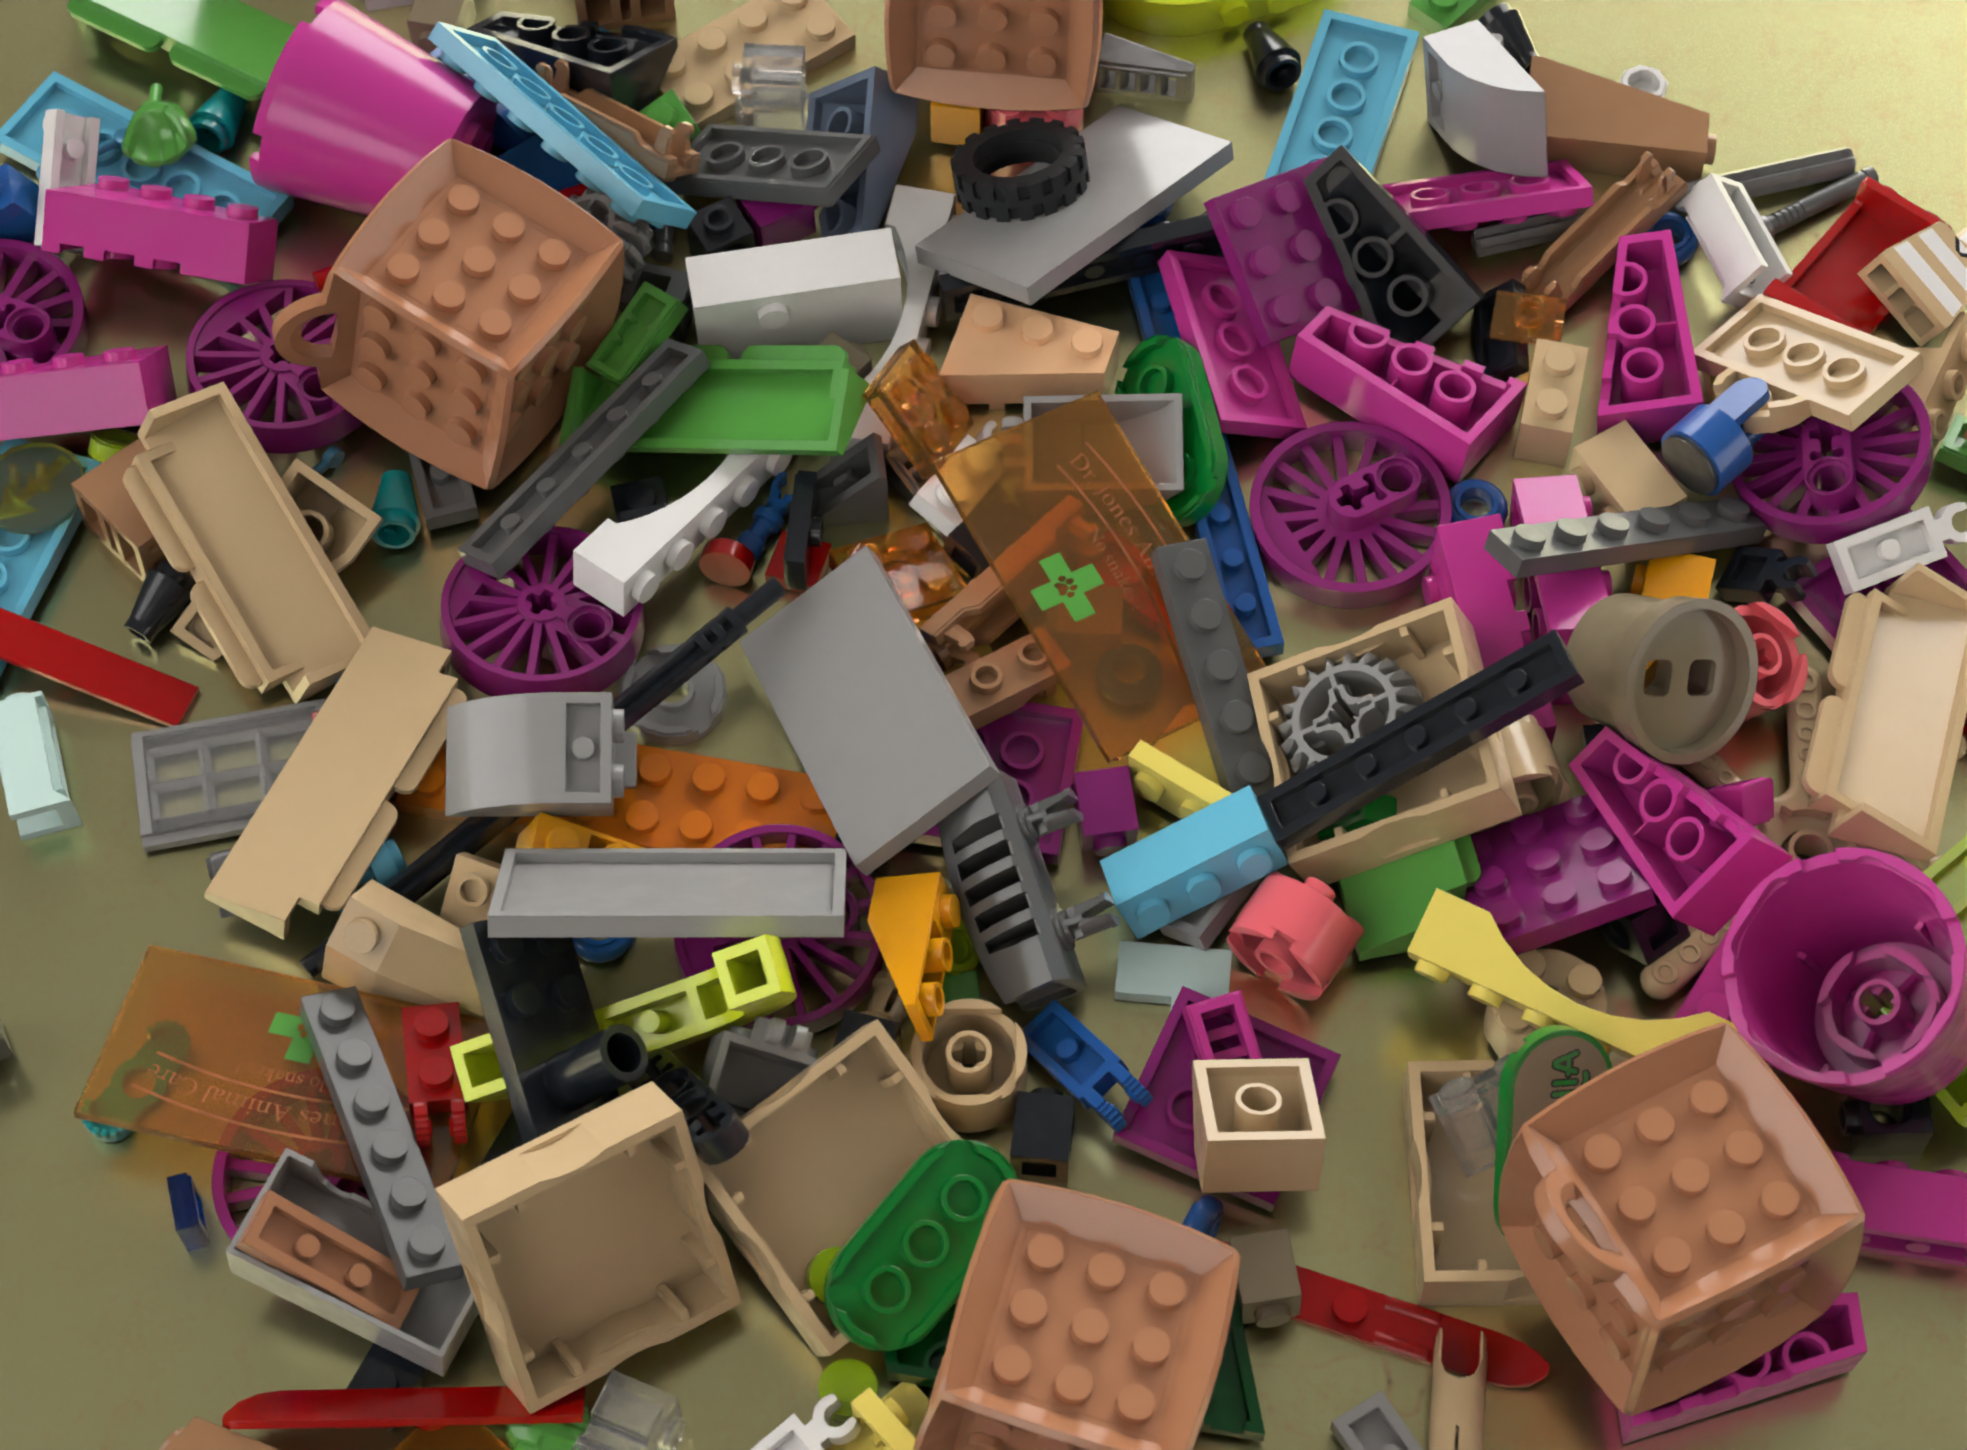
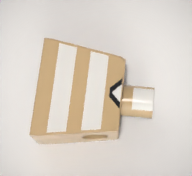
M1938 221L1887 248L1857 273L1919 347L1924 346L1946 329L1967 304V228L1955 234L1946 223Z

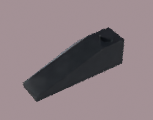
M1340 145L1303 180L1328 238L1331 239L1347 282L1352 287L1360 305L1364 320L1389 329L1390 338L1403 343L1415 344L1416 341H1420L1432 346L1487 296L1458 263L1343 145Z

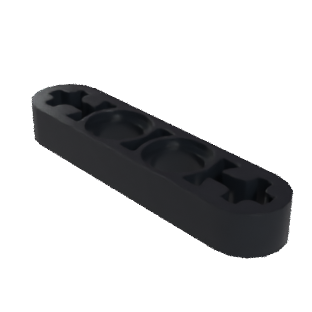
M660 1048L647 1052L648 1065L646 1071L639 1079L628 1084L630 1088L634 1090L653 1081L682 1109L696 1155L704 1163L709 1165L720 1164L739 1153L748 1142L749 1131L733 1107L669 1050Z

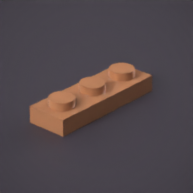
M272 1190L262 1195L235 1246L257 1260L400 1330L420 1288L403 1290L392 1259Z

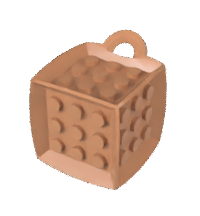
M885 0V53L890 89L894 93L922 100L988 110L1063 111L1084 109L1088 106L1092 95L1099 63L1103 0Z
M446 139L410 169L376 205L332 266L322 292L303 297L291 303L277 315L272 325L275 348L279 355L289 362L302 366L317 367L321 390L356 418L397 446L464 481L486 490L494 489L529 456L564 414L573 367H583L587 371L592 372L586 364L611 330L617 314L624 274V244L620 237L594 216L539 179L485 151L456 139ZM335 314V326L329 344H314L303 338L302 329L307 322L322 315Z
M1722 1022L1671 1040L1620 1063L1561 1097L1522 1125L1512 1142L1503 1167L1499 1187L1498 1209L1500 1226L1528 1282L1553 1324L1579 1361L1617 1408L1628 1416H1634L1674 1401L1733 1373L1783 1343L1823 1315L1839 1297L1854 1272L1864 1235L1865 1212L1822 1137L1798 1102L1760 1055L1730 1024Z
M1008 1179L1002 1182L992 1198L982 1224L981 1233L957 1303L947 1347L913 1450H1192L1200 1431L1222 1361L1235 1300L1240 1254L1235 1248L1197 1230L1124 1203L1035 1182Z

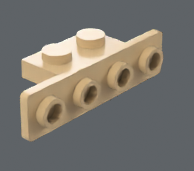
M1960 312L1954 319L1941 348L1905 347L1921 354L1924 370L1910 381L1908 385L1919 395L1929 415L1933 453L1939 440L1945 437L1950 416L1957 401L1963 398L1966 389L1967 312ZM1894 405L1884 416L1891 414L1899 410L1900 408ZM1915 425L1901 433L1918 431ZM1917 453L1900 456L1915 459ZM1891 476L1892 480L1897 484L1902 479L1900 477Z

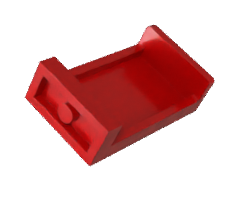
M1867 176L1860 183L1854 201L1791 271L1793 275L1785 283L1775 278L1764 290L1763 295L1874 336L1892 314L1857 273L1887 248L1938 221H1944L1936 214L1926 211L1902 197L1893 188L1882 185Z

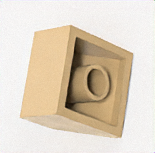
M1309 1058L1193 1060L1194 1152L1201 1192L1319 1190L1326 1136Z

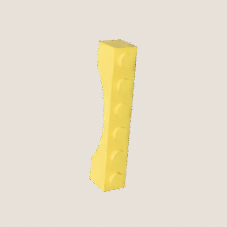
M1436 888L1407 950L1409 958L1417 961L1414 971L1444 985H1446L1449 977L1471 986L1467 993L1468 996L1492 1008L1499 1009L1503 1001L1524 1011L1521 1020L1537 1029L1551 1025H1564L1582 1031L1596 1039L1606 1050L1608 1056L1612 1051L1627 1059H1631L1671 1040L1721 1022L1730 1024L1738 1032L1733 1022L1711 1012L1676 1019L1641 1020L1613 1016L1580 1005L1550 988L1521 962L1503 938L1489 911Z

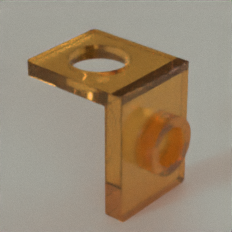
M1498 290L1490 338L1536 344L1537 338L1561 342L1567 299Z

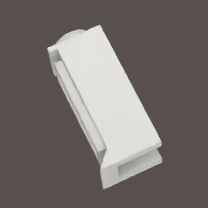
M1710 173L1706 178L1697 182L1692 187L1691 192L1676 205L1677 210L1688 214L1685 218L1723 286L1721 302L1743 308L1756 296L1763 294L1764 290L1775 278L1785 283L1793 275L1742 183Z

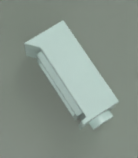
M42 690L32 693H15L0 701V772L9 817L11 821L17 820L19 835L22 841L83 825L69 796L54 724L55 718Z

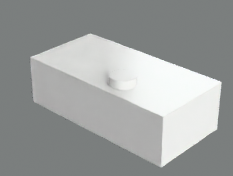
M891 227L685 258L697 344L721 345L730 352L731 359H741L743 351L751 345H818L832 331L847 342L854 341L858 344L892 340L903 313L901 276Z

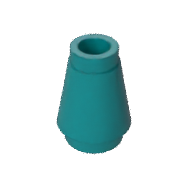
M223 88L219 89L189 118L196 131L197 139L195 144L214 154H219L223 150L231 148L249 101Z
M389 470L381 476L372 511L384 519L373 534L374 541L382 547L389 549L405 548L412 544L415 536L418 535L421 529L412 477L402 470Z

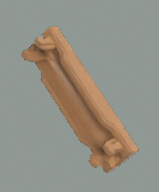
M563 59L557 60L554 64V67L557 68L554 79L552 68L548 64L542 62L536 65L535 70L538 71L537 74L660 181L673 182L676 180V177L698 173L701 160L700 153L691 149L689 139L690 135L694 134L693 124L685 121L678 123L676 128H673L669 125H663L592 88L585 89L579 93L569 88V62Z
M1646 151L1640 157V164L1623 181L1615 182L1592 207L1545 251L1536 266L1532 267L1530 265L1523 272V279L1520 283L1525 285L1526 311L1550 328L1616 263L1619 236L1646 233L1687 193L1688 184L1678 177L1676 171L1670 167L1663 172L1659 162L1654 159V155Z
M1070 497L1064 499L919 628L943 672L949 671L955 664L965 666L979 659V655L973 650L975 646L991 644L1037 603L1030 591L1051 582L1039 561L1059 552L1066 564L1076 556L1096 561L1103 556V551H1099L1102 549L1101 546L1098 545L1096 549V547L1090 545L1096 533V526L1093 524L1088 526L1083 523L1081 519L1085 517L1083 507L1078 501ZM1059 576L1058 580L1061 581L1065 576Z
M1042 627L945 675L975 730L1023 707L1036 694L1046 699L1055 695L1057 692L1055 685L1071 676V665Z

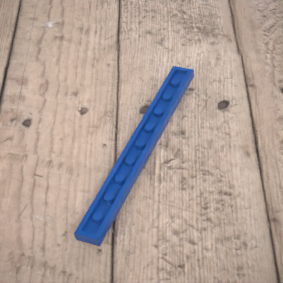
M1164 214L1154 216L1138 229L1151 227L1158 222L1166 221ZM1161 272L1126 280L1142 340L1144 341L1155 335H1168L1181 339ZM1222 433L1228 455L1226 483L1213 509L1203 519L1193 524L1197 539L1206 538L1244 661L1283 654L1284 650L1282 632L1226 433Z

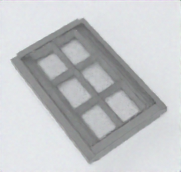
M326 698L131 733L140 835L144 851L151 852L241 835L311 725L312 712L319 711Z

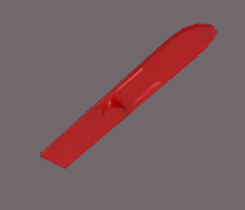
M0 608V660L168 727L182 723L199 691L198 686Z
M1219 1240V1241H1221V1242H1223V1243L1229 1245L1228 1242ZM1296 1265L1302 1299L1300 1315L1292 1316L1291 1320L1429 1366L1433 1365V1348L1436 1342V1335L1439 1328H1443L1441 1362L1445 1371L1462 1377L1473 1375L1479 1366L1480 1333L1484 1331L1488 1352L1486 1385L1506 1389L1530 1387L1545 1380L1549 1373L1550 1364L1539 1352L1505 1334Z
M508 1386L281 1390L259 1393L239 1401L223 1415L222 1426L227 1429L417 1426L422 1430L435 1431L443 1429L448 1425L583 1423L586 1387L583 1386L532 1414L527 1411Z

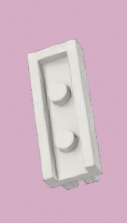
M61 109L46 110L42 125L44 136L34 246L42 247L46 189L95 184L101 119L73 115ZM84 248L63 250V252L79 255L84 254Z

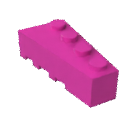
M107 175L99 176L98 183L52 188L45 191L42 251L62 253L63 250L84 248L83 258L105 261L107 258L117 260L134 259V266L148 269H177L180 263V274L243 285L273 280L278 219L258 215L259 208L256 206L230 203L227 204V208L215 206V198L211 196L185 194L184 199L173 197L172 188L159 185H141V189L129 187L130 180L127 178Z
M1671 229L1619 236L1611 312L1607 331V345L1602 372V386L1597 413V435L1626 420L1644 443L1658 442L1662 440L1663 435L1691 410L1700 404H1704Z
M168 345L136 350L135 347L115 348L106 350L101 355L84 357V353H69L52 357V362L33 364L32 358L16 359L1 363L0 441L142 425L150 409L177 399Z
M1577 474L1513 479L1509 513L1511 527L1523 523L1537 524L1558 521L1561 518L1574 519L1593 516L1591 498L1589 495L1582 496ZM1600 566L1523 577V604L1528 618H1532L1533 641L1555 629L1567 647L1571 634L1581 617L1598 601L1612 595L1610 571L1601 570ZM1567 692L1551 701V704L1564 705L1573 704Z

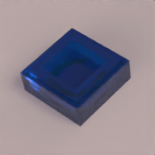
M187 1172L166 1177L176 1232L185 1248L189 1252L208 1247L207 1243L210 1240L202 1197L191 1175L188 1176Z

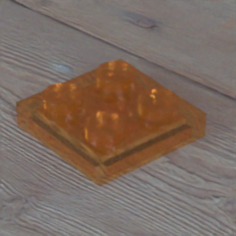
M915 339L900 346L862 394L923 480L940 472L974 424L963 400L954 395L939 374L938 367L933 358L924 353Z
M926 522L829 550V567L833 571L863 547L868 546L879 558L915 623L929 619L967 586Z

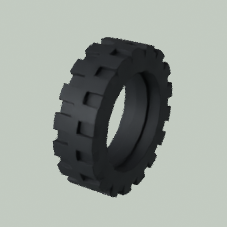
M1030 118L1028 122L1012 119L1006 121V125L997 126L993 124L983 128V133H973L965 138L966 143L964 145L959 144L955 148V157H951L950 160L958 203L962 204V208L970 214L974 211L977 218L988 220L990 217L996 218L997 222H1010L1012 218H1021V221L1035 219L1034 215L1043 213L1045 216L1056 213L1058 212V207L1062 205L1068 207L1076 201L1077 194L1083 195L1087 189V182L1090 181L1083 136H1079V132L1075 127L1069 126L1066 128L1064 122L1052 120L1049 123L1044 122V118ZM1025 162L1050 164L1048 167L1028 175L1016 177H996L991 175L993 172L1013 164Z

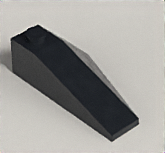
M503 11L467 28L470 31L495 37L536 73H538L535 70L538 63L544 62L552 68L553 79L557 69L554 67V64L557 60L563 59L569 62V88L579 93L585 89L592 88L638 112L654 101L678 48L677 37L641 26L624 25L621 29L622 33L599 31V23L595 21L583 20L580 25L559 27L556 26L554 17Z

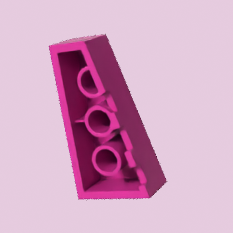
M1326 306L1297 335L1289 368V374L1292 379L1356 420L1388 428L1413 441L1432 458L1441 473L1455 483H1459L1515 424L1528 384L1513 377H1509L1506 383L1484 374V366L1466 359L1463 365L1434 355L1435 347L1420 341H1416L1414 344L1390 338L1389 329Z
M1500 513L1437 526L1428 576L1422 578V591L1426 605L1452 597L1473 625L1484 669L1532 642L1531 626L1526 609L1515 611L1516 591L1514 581L1517 578L1484 549L1489 531L1504 528ZM1550 702L1528 715H1533L1537 719L1539 726L1545 730L1552 745L1557 723Z
M1607 726L1568 765L1671 917L1709 935L1714 936L1737 913L1742 903L1761 881L1793 858L1783 848L1671 764L1650 756L1628 742L1621 733Z
M1858 1292L1841 1293L1823 1315L1798 1333L1747 1365L1709 1385L1634 1416L1625 1415L1618 1409L1622 1443L1626 1444L1853 1370L1867 1353Z

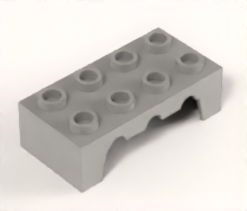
M286 1147L226 1249L230 1272L444 1377L479 1313L464 1270L462 1278L421 1287L400 1330L257 1260L235 1247L262 1195L272 1190L392 1259L370 1201L355 1193H346L336 1188L329 1180L324 1178L315 1161Z

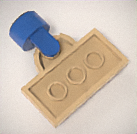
M1759 294L1694 349L1697 370L1716 377L1712 385L1716 399L1709 405L1700 404L1663 435L1661 446L1664 461L1675 478L1686 488L1698 494L1714 496L1751 465L1753 461L1752 448L1766 433H1775L1794 427L1810 416L1817 417L1853 432L1924 370L1921 354Z

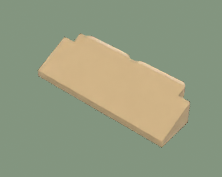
M223 381L150 409L137 433L146 451L135 455L130 467L126 469L122 481L172 568L179 572L190 571L196 584L191 589L190 599L237 680L246 688H258L261 694L283 683L295 704L301 703L333 685L344 673L368 635L370 628Z
M1918 562L1888 586L1884 593L1874 588L1866 596L1861 593H1853L1846 598L1827 672L1828 680L1836 688L1835 695H1829L1824 698L1819 704L1801 783L1804 790L1810 795L1808 807L1832 814L1827 836L1927 862L1937 855L1967 714V591Z
M374 626L371 628L204 893L205 899L285 940L290 931V915L297 904L317 915L320 914L323 908L330 911H338L346 906L349 897L356 890L397 822L398 813L395 806L389 803L390 798L395 791L400 794H411L418 788L446 742L447 707L467 701L464 692L457 689L458 678L448 675L452 650Z

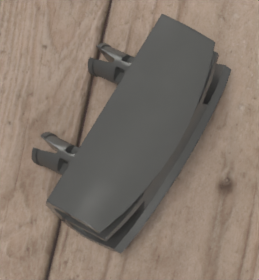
M998 769L1001 774L998 779L937 824L953 892L959 899L961 916L977 956L1004 1005L1016 1001L1023 1012L1047 1006L1054 999L1060 1002L1084 993L1087 985L1074 950L1075 942L1108 928L1119 926L1120 919L1111 913L1098 915L1115 905L1107 892L1100 893L1097 897L1062 910L1059 906L1038 844L1040 837L1084 820L1083 813L1074 808L1064 810L1079 801L1074 791L1068 787L1058 794L1026 806L1016 779Z

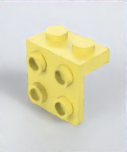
M1194 706L1182 708L1154 746L1140 739L1128 755L1133 791L1180 819L1232 794L1220 787L1197 708Z

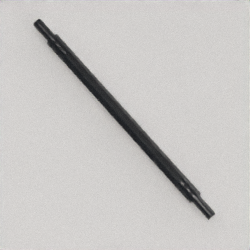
M772 577L735 608L726 607L613 699L615 709H624L625 731L707 664L711 663L723 651L727 650L739 638L744 636L748 632L746 626L786 594L782 585ZM521 816L468 817L384 886L414 903L417 902L451 874L456 854L467 852L474 855ZM329 938L299 961L313 979L322 972L325 948Z

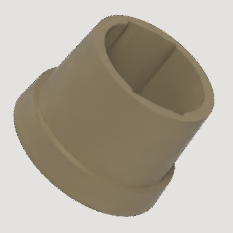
M1630 593L1614 594L1598 601L1581 617L1567 645V649L1585 682L1568 692L1575 707L1589 719L1621 733L1628 742L1665 763L1674 765L1692 764L1715 754L1738 731L1749 712L1754 698L1758 678V655L1755 640L1743 617L1734 608L1718 600L1690 596H1675L1661 599ZM1652 660H1659L1654 685H1649L1644 692L1647 664Z

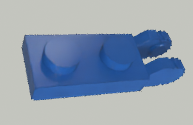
M1056 999L1022 1030L1026 1039L1027 1054L1072 1096H1075L1079 1103L1087 1110L1092 1108L1117 1133L1128 1123L1124 1120V1115L1114 1104L1108 1103L1103 1098L1116 1083L1124 1089V1092L1133 1102L1140 1104L1144 1108L1154 1099L1149 1091L1129 1072L1122 1059Z

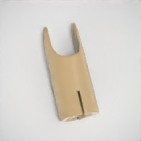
M1439 1328L1433 1348L1428 1450H1455V1440H1457V1450H1483L1488 1357L1484 1331L1480 1333L1479 1366L1476 1372L1471 1376L1459 1378L1448 1374L1441 1362L1443 1328Z

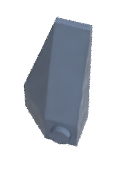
M877 66L820 88L809 95L806 130L876 136L881 150L832 207L824 206L819 214L822 237L870 231L879 228L916 134L919 99L894 93L890 89L888 72Z

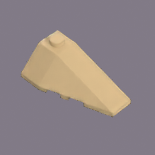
M295 458L281 479L338 574L354 562L384 519L301 460ZM191 601L170 632L216 663L224 656Z
M373 879L349 897L326 944L321 977L342 989L356 986L360 998L369 1004L400 1011L402 1007L459 1002L462 1024L489 1029L461 938L460 928Z

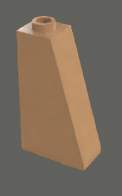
M1532 55L1528 74L1545 91L1547 161L1566 159L1580 172L1628 176L1640 164V157L1648 151L1654 155V159L1659 162L1663 172L1670 167L1685 182L1700 179L1704 164L1713 165L1717 135L1708 134L1710 113L1542 56Z

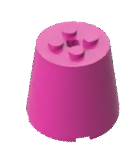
M321 0L315 5V14L318 16L311 24L300 21L284 46L268 80L253 128V133L262 137L260 153L254 152L250 156V172L252 179L258 186L270 191L368 216L381 199L410 169L446 139H456L490 153L494 141L493 131L496 121L497 103L478 93L474 88L475 82L452 69L444 62L345 1Z
M1842 847L1835 848L1836 852L1817 855L1803 861L1797 858L1786 863L1761 881L1748 895L1733 918L1724 943L1721 977L1724 979L1726 998L1730 1009L1728 1012L1739 1034L1764 1061L1788 1076L1863 1101L1884 1105H1901L1925 1099L1944 1089L1967 1066V945L1960 921L1946 896L1922 871L1894 855L1878 850ZM1883 1007L1892 1010L1887 1016H1878L1879 1011Z

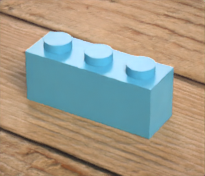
M1250 785L1100 860L1115 906L1137 939L1288 865L1286 855L1275 841L1258 803L1257 796Z

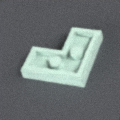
M1120 940L1114 1000L1171 1005V1011L1182 986L1210 998L1229 993L1232 950L1208 948L1207 951L1190 946Z

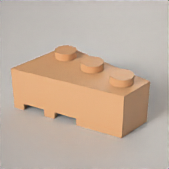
M970 294L939 373L940 410H956V404H989V410L1005 409V404L1023 403V396L1108 395L1118 369L1120 332Z

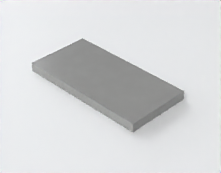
M1118 105L1079 132V136H1083L1090 181L1087 182V189L1083 195H1076V201L1068 207L1062 205L1058 207V212L1045 216L1043 213L1034 215L1035 219L1021 221V218H1012L1010 222H997L996 218L993 217L984 220L977 218L974 211L970 214L964 211L915 245L918 263L1032 305L1233 161L1232 142ZM1035 162L1016 176L1032 174L1048 167L1050 164Z
M868 546L863 547L739 642L854 866L864 875H869L1001 776L879 558Z
M505 848L487 915L488 938L758 937L764 934L778 937H844L846 848Z

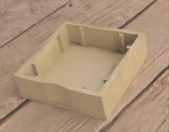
M1452 597L1377 624L1369 631L1351 640L1335 645L1317 647L1247 674L1260 737L1269 753L1273 766L1274 787L1297 775L1292 770L1290 760L1284 755L1281 747L1285 739L1280 735L1278 726L1288 720L1284 715L1282 705L1297 701V698L1293 695L1292 686L1305 687L1310 682L1307 670L1317 672L1318 674L1325 671L1326 658L1340 665L1347 651L1355 655L1359 661L1368 651L1377 655L1381 661L1387 657L1395 661L1404 672L1407 671L1416 681L1415 686L1424 695L1425 702L1484 669L1473 625ZM1368 694L1359 695V696H1356V697H1363V696H1366V695H1368ZM1501 731L1492 734L1387 793V795L1397 798V815L1347 832L1342 826L1333 828L1335 837L1325 841L1318 839L1317 832L1287 849L1286 855L1288 864L1304 881L1307 877H1314L1328 885L1522 816Z
M878 1019L859 1028L740 1117L749 1131V1139L744 1148L734 1157L720 1164L709 1165L697 1156L704 1178V1195L707 1207L816 1357L831 1356L848 1343L849 1340L835 1327L826 1306L814 1299L816 1295L813 1290L807 1289L805 1273L812 1257L823 1249L836 1246L842 1247L924 1151L942 1142L957 1139L963 1140L942 1118L932 1101L927 1086Z
M1625 1057L1610 1058L1612 1067L1629 1060ZM1493 1060L1407 1062L1402 1084V1102L1417 1304L1419 1306L1542 1305L1494 1218L1493 1196L1498 1094L1501 1071L1504 1066L1502 1062Z
M653 1081L435 1188L502 1380L530 1414L608 1374L614 1367L632 1355L646 1348L669 1342L742 1303L722 1236L712 1223L707 1210L704 1195V1178L683 1111Z

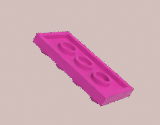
M1566 159L1547 161L1548 178L1518 176L1489 169L1382 185L1427 232L1431 229L1445 227L1451 231H1469L1477 228L1480 222L1494 220L1502 224H1518L1527 221L1529 215L1547 213V215L1552 217H1568L1576 214L1578 208L1593 206V186Z
M1167 250L1157 263L1181 339L1193 345L1202 358L1221 432L1287 439L1293 434L1307 429L1280 343L1278 341L1263 348L1260 347L1225 257Z

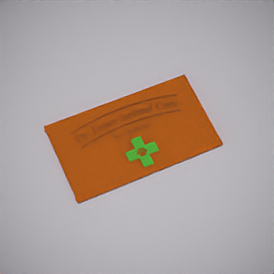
M1098 390L944 457H939L932 462L931 467L1108 764L1113 761H1119L1122 757L1130 754L1140 739L1151 744L1200 721L1150 554L1156 547L1186 542L1189 539ZM1226 601L1247 672L1251 673L1266 667Z
M150 944L144 953L141 965L83 1092L75 1104L73 1111L75 1118L272 1163L279 1161L287 1147L315 1161L322 1174L363 1183L298 1012L300 997L343 989L345 987ZM358 990L416 1139L415 1118L410 1116L401 1008L422 1006V1004ZM460 1013L463 1042L489 1033L485 1018ZM468 1103L469 1110L465 1111L467 1140L481 1103ZM451 1112L428 1114V1118L432 1123L433 1138L430 1141L431 1147L419 1148L435 1188L453 1180L466 1143L454 1144V1138L450 1135L449 1118L452 1115Z

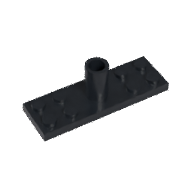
M487 920L472 922L459 930L523 1144L620 1097L619 1088L639 1079L645 1073L648 1065V1053L644 1041L635 1030L626 1025L615 1024L600 1031L572 938H488Z

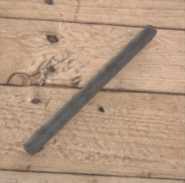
M1843 147L1719 174V176L1742 183L1749 197L1753 198L1847 177L1855 173L1857 162L1852 149ZM1704 178L1687 181V193L1668 212L1684 213L1677 210L1676 205L1691 192L1692 187ZM1590 207L1578 208L1576 214L1568 217H1552L1547 215V213L1528 216L1527 221L1518 224H1502L1498 222L1480 226L1471 232V245L1475 255L1483 257L1556 241Z

